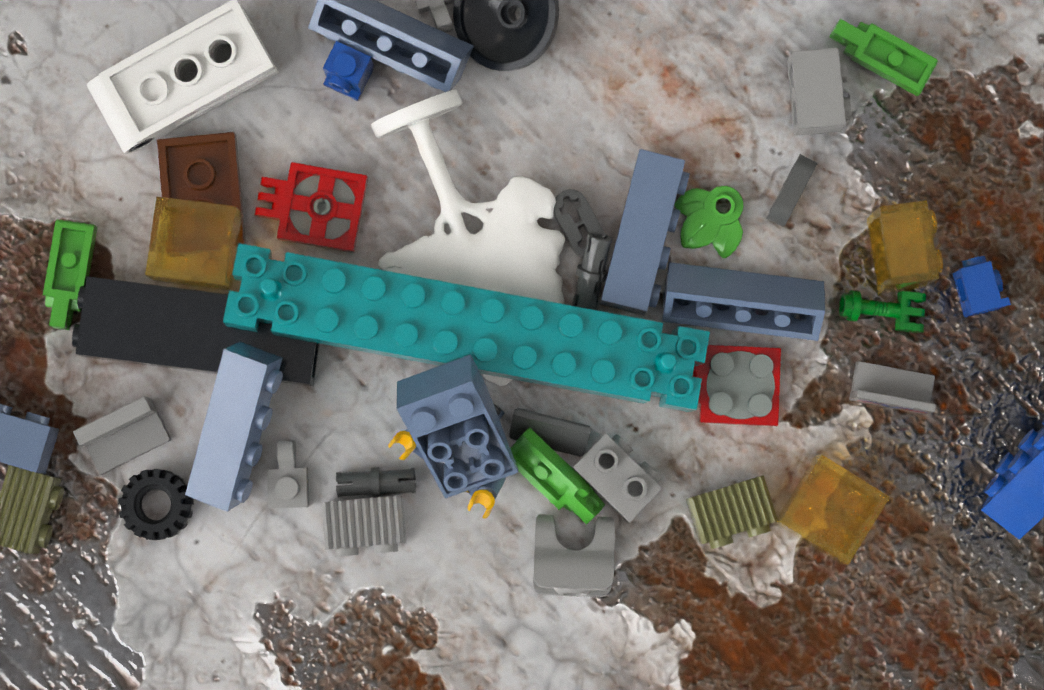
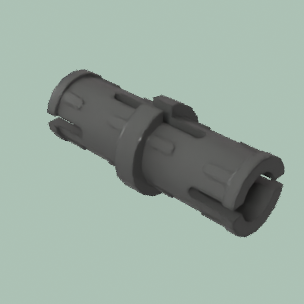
M589 232L587 234L582 263L577 266L576 270L578 281L571 306L596 310L602 282L606 281L608 274L605 268L608 252L613 240L612 237L598 232Z
M372 467L370 472H336V482L338 484L353 483L352 485H336L337 497L372 494V497L376 498L381 497V494L416 493L415 481L400 482L416 480L415 468L380 471L379 467Z

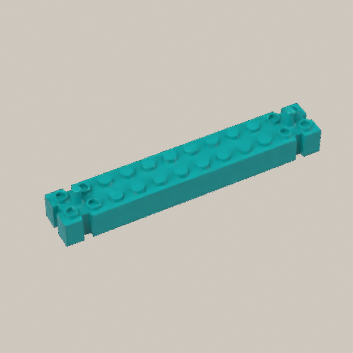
M238 243L232 275L235 280L241 281L239 292L229 290L223 323L227 327L258 332L259 323L272 325L271 332L276 336L437 366L471 354L480 374L642 404L649 402L652 395L660 397L659 407L685 412L697 410L702 378L692 376L694 366L705 363L710 336L709 331L678 326L672 330L671 334L662 333L663 323L289 252H286L284 262L272 260V252L268 248Z

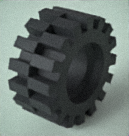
M161 469L140 471V474L129 478L130 482L128 485L122 487V498H118V505H121L119 515L126 522L124 526L128 530H132L134 535L146 538V540H163L177 535L178 531L188 525L186 522L188 518L192 517L191 505H194V499L185 496L187 485L179 475ZM153 489L163 490L171 501L169 513L160 520L148 518L142 510L143 497Z

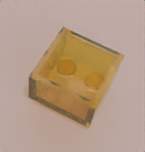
M156 196L145 275L153 281L232 290V273L237 253L242 213L236 206Z
M927 200L880 206L866 218L878 294L921 289L939 279L938 273L943 271V259L940 249L934 248L932 234L937 232V220L934 210L928 209Z
M821 454L814 457L778 515V521L775 523L842 565H849L890 497Z

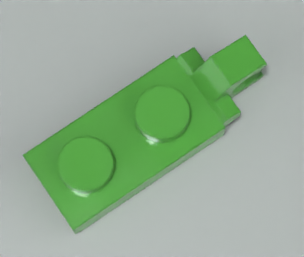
M839 19L829 36L846 47L843 53L851 57L852 61L915 96L920 95L938 62L936 58L873 23L867 25L860 22L856 28L846 21Z
M56 219L43 296L46 297L45 306L52 308L49 326L55 329L70 331L73 311L81 312L77 304L80 287L86 285V279L90 274L97 233L96 225Z
M530 427L510 448L518 471L558 510L564 507L570 512L573 511L587 525L605 506L604 502L592 490L590 485Z

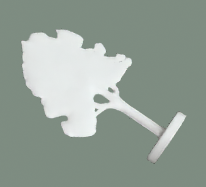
M457 89L412 104L371 124L377 138H383L406 129H411L441 205V214L435 220L434 234L423 236L395 252H387L379 259L378 263L383 270L564 304V295L561 291L563 280L556 273L555 269L560 265L559 255L563 249L565 237L560 231L542 228L537 223L540 217L546 219L553 217L556 200L551 190L530 178L518 176L510 179L508 185L499 193L497 200L471 203L460 195L453 184L443 155L432 133L429 120L462 105V99ZM493 208L492 212L490 213L486 210ZM466 212L477 216L484 223L483 229L477 234H471L465 227L461 213ZM447 223L451 228L449 235H446L444 232V224ZM483 374L487 381L499 386L507 385L513 380Z

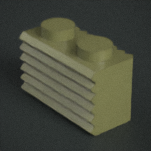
M11 465L8 466L0 492L1 546L28 554H39L41 548L48 546L53 527L48 525L52 509L58 510L64 495V488L59 487L61 478L43 473H35Z
M764 475L686 499L699 543L705 544L709 542L711 549L733 543L732 535L747 531L749 538L771 531L769 523L778 521Z

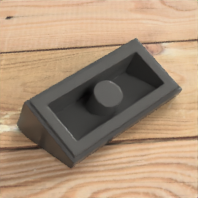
M517 408L514 410L509 438L517 441L530 427L553 450L581 457L585 453L591 428L588 425Z

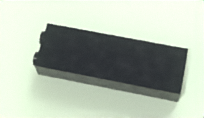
M87 277L86 285L81 286L79 289L77 304L78 308L82 309L80 324H75L72 333V346L76 347V355L82 357L212 374L218 373L223 350L233 344L242 342L282 357L279 369L283 373L281 382L314 386L320 344L273 335L271 332L272 325L259 323L258 332L227 327L223 323L228 294Z

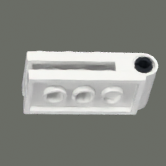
M231 0L99 73V76L91 80L87 87L124 154H130L279 73L242 4L238 0ZM223 46H231L232 54L229 60L224 63H217V51ZM196 64L198 68L196 77L192 81L184 82L182 79L183 70L188 65Z

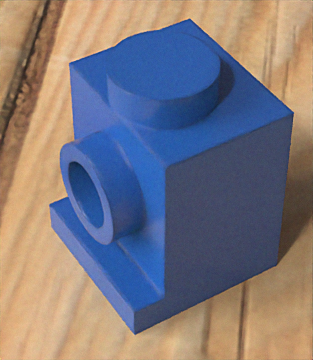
M336 41L323 66V71L326 75L323 85L359 101L375 68L372 58Z
M985 256L962 261L963 268L952 273L964 318L999 310L1011 305L1009 297L1001 299L999 293L1003 291L1001 275L997 269L993 270L991 261L986 262Z

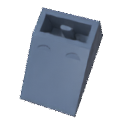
M471 354L397 381L396 409L444 498L518 473V467L488 388Z

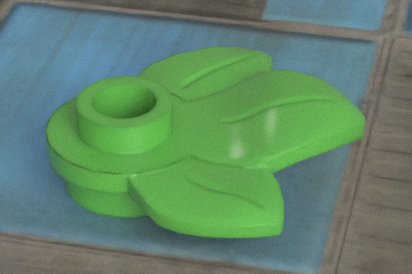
M718 186L711 191L694 188L686 191L684 196L681 195L674 206L683 215L687 216L681 229V245L684 248L695 249L712 243L722 258L729 257L737 249L743 236V229L738 219L744 207L741 194L733 187ZM721 198L728 199L731 203L730 211L726 213L720 212L717 209V201Z

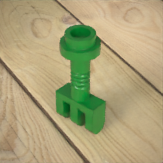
M850 290L849 293H842L840 297L839 315L846 317L848 321L854 322L858 320L860 314L896 318L895 331L924 333V324L909 323L910 317H925V309L911 307V302H926L927 294L900 291L897 295V303L862 299L860 291Z

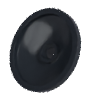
M454 0L453 20L458 39L474 46L470 57L480 65L497 71L519 70L538 60L550 46L558 26L559 2L558 0ZM519 7L521 9V17L517 20L515 11Z

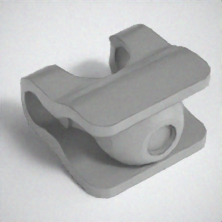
M538 514L535 526L533 575L535 591L540 595L570 597L607 596L614 581V519L612 517H598L595 524L593 541L584 549L574 551L565 548L557 540L553 515Z

